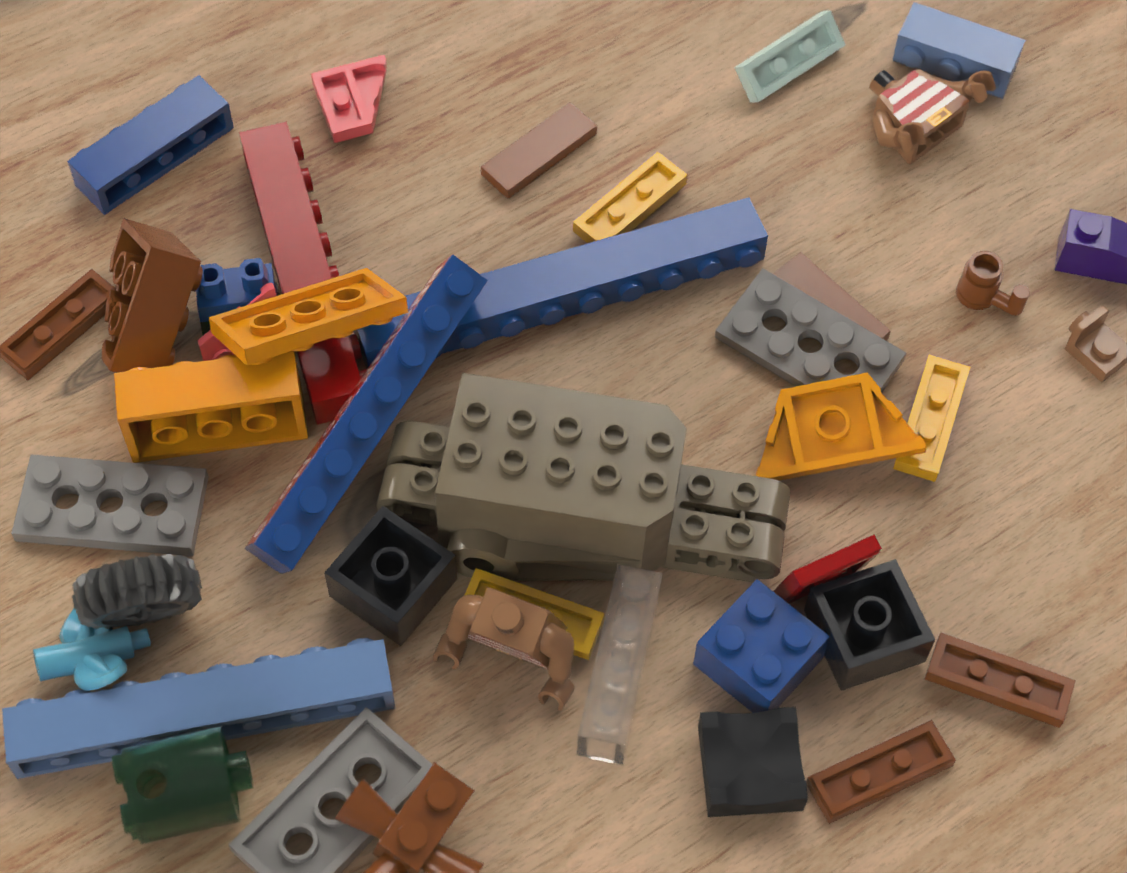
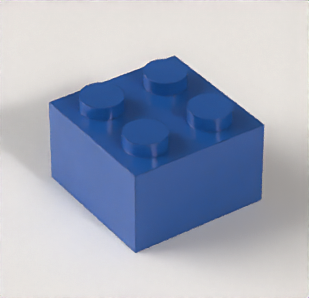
M756 579L697 641L693 665L752 713L778 708L823 659L830 636Z

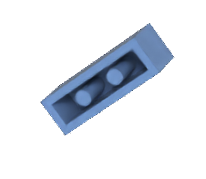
M914 2L898 34L892 61L953 82L968 80L971 75L979 71H990L996 89L994 91H987V94L1003 99L1018 65L1025 39Z

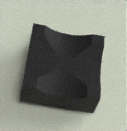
M782 707L763 712L742 714L723 712L700 713L698 733L708 817L804 811L808 800V793L800 754L796 707Z

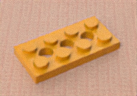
M364 268L208 318L211 333L246 365H261L270 362L275 356L290 351L308 350L313 347L314 343L329 338H344L351 335L354 330L369 325L389 323L393 317L408 313V306L405 295L368 268Z

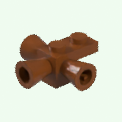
M435 762L398 814L363 778L335 817V820L380 839L372 853L378 859L363 873H419L421 869L425 873H479L484 866V863L439 844L475 790Z

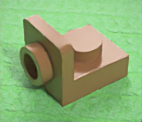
M1104 305L1091 314L1087 311L1083 312L1072 322L1069 327V331L1072 333L1065 347V350L1100 382L1105 381L1127 363V343L1104 324L1109 310Z

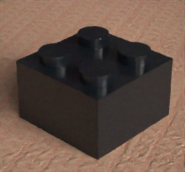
M382 506L324 572L328 593L335 601L402 646L457 580L456 555Z
M896 559L810 587L804 612L807 619L830 636L824 656L841 691L926 662L935 638Z

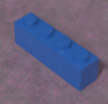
M200 75L196 76L186 84L178 86L172 93L154 105L146 107L131 120L115 127L108 135L88 148L80 150L74 157L69 159L67 162L75 186L103 215L107 214L234 129L229 103Z

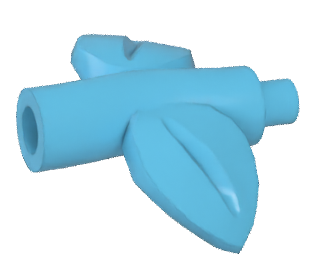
M73 609L60 630L59 638L62 644L33 649V656L40 681L74 675L75 683L80 689L91 691L105 687L127 672V664L124 660L134 658V650L150 647L151 641L147 628L129 632L127 626L113 630V628L106 629L102 627L95 629L82 625L78 620L76 610Z

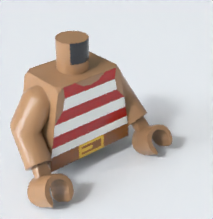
M914 69L899 81L894 79L885 70L879 72L869 85V89L879 96L873 114V126L878 143L882 147L895 148L903 159L911 165L963 126L970 100L974 99L975 102L982 103L988 97L987 91H994L996 89L992 73L987 70L979 71L971 75L968 80L953 82L932 77L924 71Z
M488 587L484 597L468 594L458 600L446 628V633L441 636L433 654L434 662L438 661L440 655H447L454 660L452 669H457L467 648L466 639L468 638L471 641L548 670L550 677L538 695V699L543 705L552 696L558 701V710L561 711L575 689L572 681L568 679L572 670L574 639L566 631L567 626L551 611Z

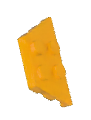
M868 372L780 390L775 407V415L768 430L765 449L760 466L757 468L756 476L781 481L926 453V443L903 419V414L893 402L887 400L882 394L881 388Z

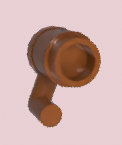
M979 251L973 254L966 262L956 287V296L960 303L973 310H984L993 305L1010 315L1018 316L1024 310L1030 290L1025 285H1016L1011 296L1000 291L999 287L1004 276L1001 258L990 251Z

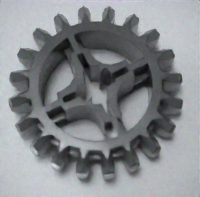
M153 554L147 557L136 556L133 559L103 564L100 568L90 569L87 573L81 574L73 583L74 595H72L74 610H76L78 620L82 625L95 629L102 627L110 629L133 625L139 626L150 622L155 623L162 619H170L174 615L183 614L186 610H192L202 600L200 591L202 585L199 571L196 570L193 559L182 555L173 556L165 554L156 556Z

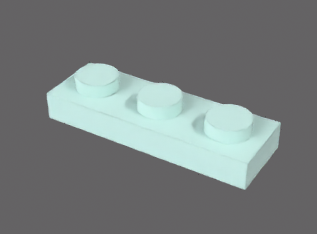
M831 10L821 11L734 68L749 101L760 102L844 47L845 43Z

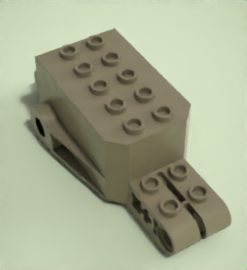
M462 373L450 427L416 421H404L396 425L387 460L388 466L384 472L376 507L379 511L384 506L407 522L437 526L439 544L456 555L457 572L471 578L475 568L514 581L641 580L662 567L754 582L755 579L774 578L780 573L790 488L786 484L770 478L681 464L687 428L667 405Z

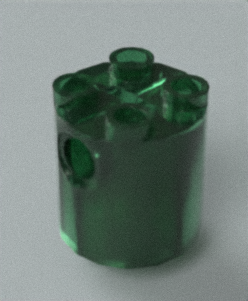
M222 726L123 748L122 754L112 756L117 785L122 784L128 798V803L120 804L123 827L126 834L131 833L132 839H139L141 844L240 822L237 792L254 788L247 751L229 754ZM166 783V788L160 796L149 799V793L156 784Z

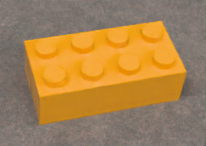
M295 351L275 356L270 362L261 365H246L236 355H225L215 360L200 362L181 361L171 366L156 368L136 367L126 372L114 373L117 420L133 463L308 439L303 392Z

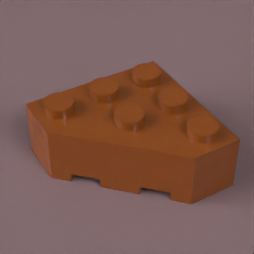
M123 218L110 258L109 272L113 273V283L116 284V290L110 289L107 293L105 322L109 323L108 332L112 339L111 341L105 340L103 342L101 356L108 369L116 373L126 372L136 367L156 368L173 365L175 358L173 344L177 332H182L187 324L189 309L186 306L191 291L195 292L198 289L203 274V269L200 266L201 260L172 232Z

